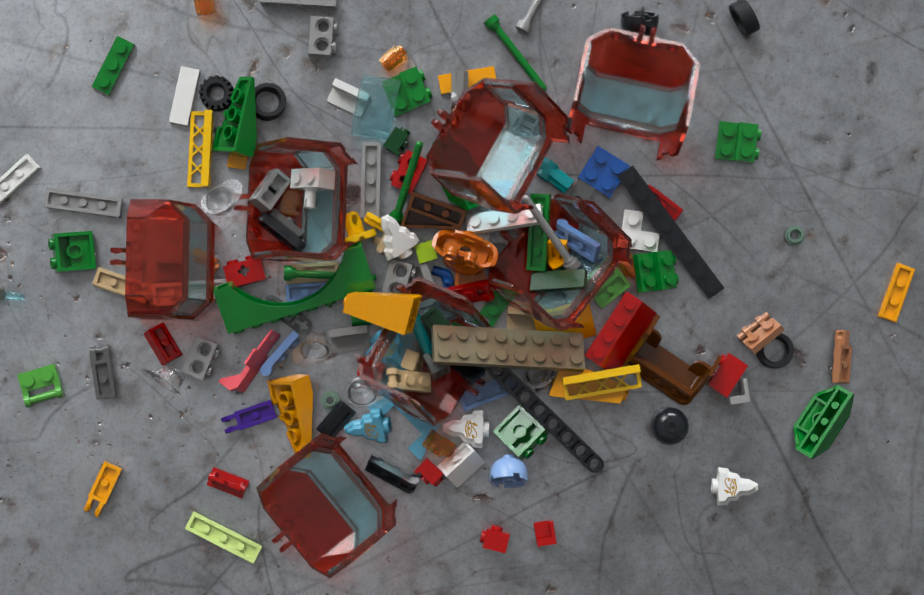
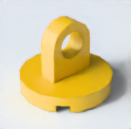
M351 211L344 214L343 217L348 237L340 239L339 242L342 247L374 237L377 233L375 228L365 231L359 214Z

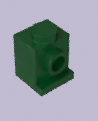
M402 126L400 129L395 127L383 144V147L399 158L401 155L399 151H404L410 142L408 138L411 132Z

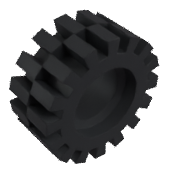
M210 76L209 79H205L204 83L200 85V100L212 111L226 110L232 103L233 86L223 76ZM219 86L223 88L224 96L216 101L211 99L210 90L213 87Z

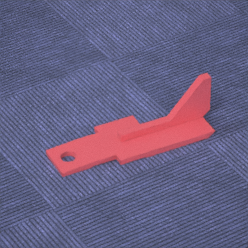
M271 329L257 349L254 348L245 360L244 364L246 367L241 374L220 378L218 382L230 391L245 392L268 358V352L281 335Z

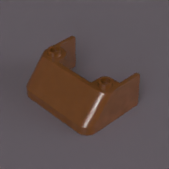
M657 314L625 360V367L639 364L641 379L677 403L688 405L712 377L722 357L718 355L711 365L701 360H696L691 365L687 364L659 345L662 336L654 329L660 318Z

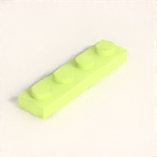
M193 511L185 527L186 530L253 564L263 547Z

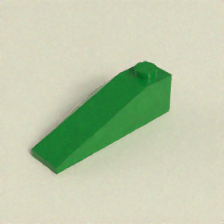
M239 77L231 95L232 103L230 108L224 111V122L221 127H217L212 151L239 157H253L257 140L255 78Z

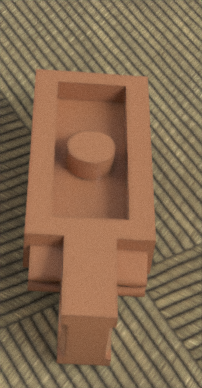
M836 330L832 383H850L852 346L849 345L850 331Z

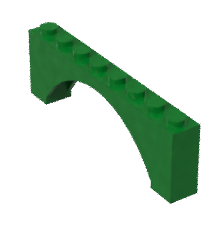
M362 241L344 246L342 260L331 279L315 293L299 300L289 302L263 300L242 291L234 285L233 281L214 286L213 293L227 333L239 334L244 332L246 328H259L263 323L269 321L270 323H275L285 316L295 317L301 311L307 310V312H311L324 304L325 306H331L337 300L344 299L347 294L352 292H373V289H376V283Z

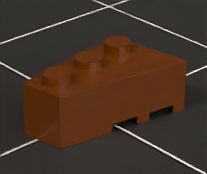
M413 191L401 226L423 229H461L468 211L456 205Z

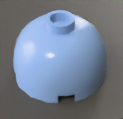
M504 455L503 458L495 461L490 469V484L499 487V483L505 484L504 488H517L524 486L525 482L528 483L527 468L524 462L514 458V455Z

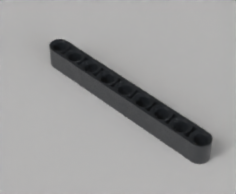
M483 367L587 470L592 473L602 471L604 468L602 458L509 368H503L500 375H494V367ZM513 378L516 380V386L513 389H509L507 381ZM524 392H529L530 399L527 402L521 401V395ZM542 405L544 412L541 415H536L534 412L535 408ZM556 419L558 422L557 426L550 429L548 426L549 421ZM565 432H570L571 439L568 442H563L562 435ZM581 445L584 446L585 452L582 455H577L576 448ZM592 459L598 460L596 468H590L589 464Z

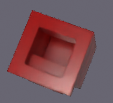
M428 458L414 471L415 474L418 472L422 474L420 478L427 485L431 483L437 487L444 480L441 477L443 472Z

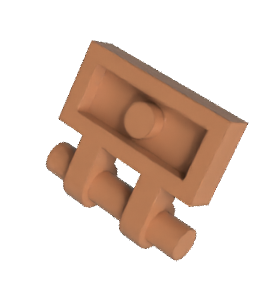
M767 312L761 316L758 315L753 323L748 327H743L741 329L742 332L736 336L754 354L784 331L782 325L771 318Z

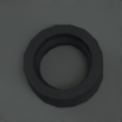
M738 0L729 5L731 17L745 37L760 29L757 16L746 0Z
M266 82L255 87L256 117L263 121H272L282 115L286 106V96L278 85ZM265 91L274 93L279 100L277 109L273 112L260 110L256 103L260 93Z
M783 333L775 338L782 341L786 346V355L782 360L773 362L767 359L764 354V347L756 353L761 364L767 368L777 369L784 367L793 358V342Z

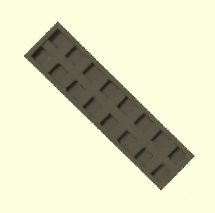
M433 325L431 327L433 364L583 372L585 370L583 333Z

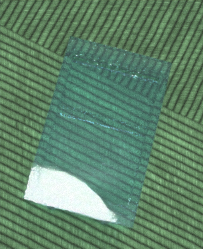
M368 75L362 76L352 121V135L387 139L389 137L400 80Z

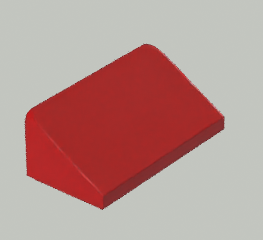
M164 322L144 333L146 340L162 366L183 355Z

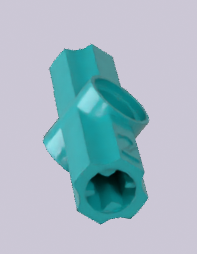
M530 146L527 147L519 158L520 161L534 170V173L547 183H551L564 194L575 181L560 170L556 163L547 157L544 158Z

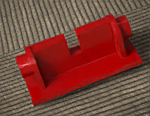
M213 467L212 472L208 476L207 485L243 499L249 480Z

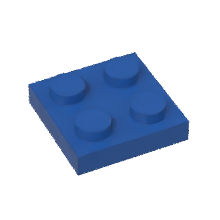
M597 146L577 179H581L610 199L620 183L617 176L627 170L630 165Z

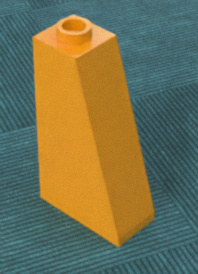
M352 292L344 298L343 313L402 335H407L413 332L422 295Z
M586 368L583 372L558 371L548 395L565 398L562 377L591 373L593 371ZM605 378L597 380H599L602 383ZM608 378L604 385L613 389L619 382ZM591 380L585 388L590 392H596L600 384ZM575 383L567 385L569 396L577 395L581 389ZM602 386L599 391L607 389ZM583 389V391L581 392V394L588 393V392H586V391ZM624 390L578 399L621 404V401L626 400L629 391Z

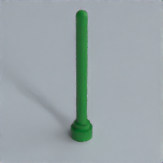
M494 14L488 18L483 24L487 29L495 31L539 90L542 92L546 91L547 87L500 27V19L497 15Z
M417 141L395 210L389 213V216L394 218L399 226H401L404 217L402 210L423 148L421 141Z
M284 265V281H292L296 277L331 279L335 273L330 271L296 270V268H292L290 265Z

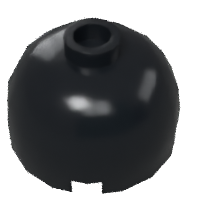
M629 11L621 13V28L627 36L633 37V41H644V38L651 37L658 28L659 14L655 15L653 12L634 11L632 15H629Z
M665 407L654 414L651 419L650 429L657 441L665 445H674L684 440L688 434L689 423L682 411L673 407Z

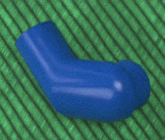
M433 266L431 274L441 277L444 288L455 285V280L450 270Z

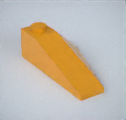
M296 374L268 380L270 398L273 405L276 404L281 415L278 416L280 421H284L288 429L286 435L295 455H310L313 390L310 376Z

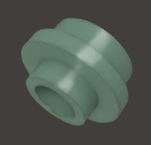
M792 226L786 230L785 239L791 245H798L804 240V231L798 226ZM792 232L797 233V239L791 237Z
M327 391L321 397V405L327 410H332L340 401L339 395L334 391ZM328 397H332L334 399V402L332 404L327 403Z

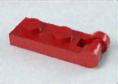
M488 279L438 289L443 309L479 301L489 302L495 298L493 291L490 289L491 283Z

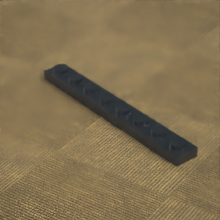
M632 165L617 176L708 299L723 290L724 286L635 167Z

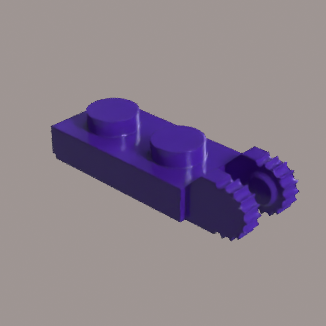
M268 400L236 411L234 414L221 418V421L228 422L234 418L237 420L238 425L225 429L227 434L277 418L272 400Z

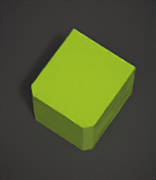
M432 240L414 246L420 264L438 260L436 251L431 245Z

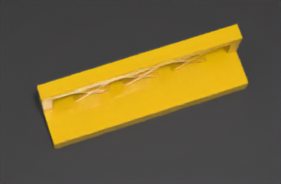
M204 110V112L191 111L187 187L211 188L214 112L212 110ZM195 116H204V125L200 129L195 125ZM201 133L203 135V144L198 148L194 143V138ZM200 152L202 154V163L197 167L193 162V157ZM197 171L201 173V184L192 183V176Z
M640 365L562 377L565 400L642 388ZM635 373L636 385L629 386L623 381L627 374ZM624 375L622 379H619L617 376ZM609 377H614L620 381L613 389L604 385ZM605 378L602 383L599 380H597ZM594 380L600 384L596 392H590L585 388L589 381ZM575 383L581 387L577 395L569 396L568 384ZM602 386L607 389L599 391ZM583 389H584L586 392H588V393L581 394V392L583 391Z

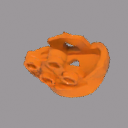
M445 229L437 232L432 240L431 245L443 257L444 264L449 269L461 274H478L482 269L495 266L498 260L497 248L491 242L484 240V238L471 231ZM462 247H468L470 248L471 252H464L460 249Z

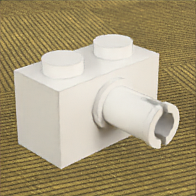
M320 167L291 169L290 188L305 191L303 208L316 209V192L334 190L335 171Z

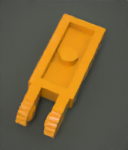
M104 461L88 495L89 498L84 507L85 512L91 509L95 499L100 503L95 510L94 516H100L120 477L122 468Z

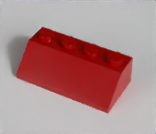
M626 291L585 352L584 357L603 370L622 367L657 313L643 301Z

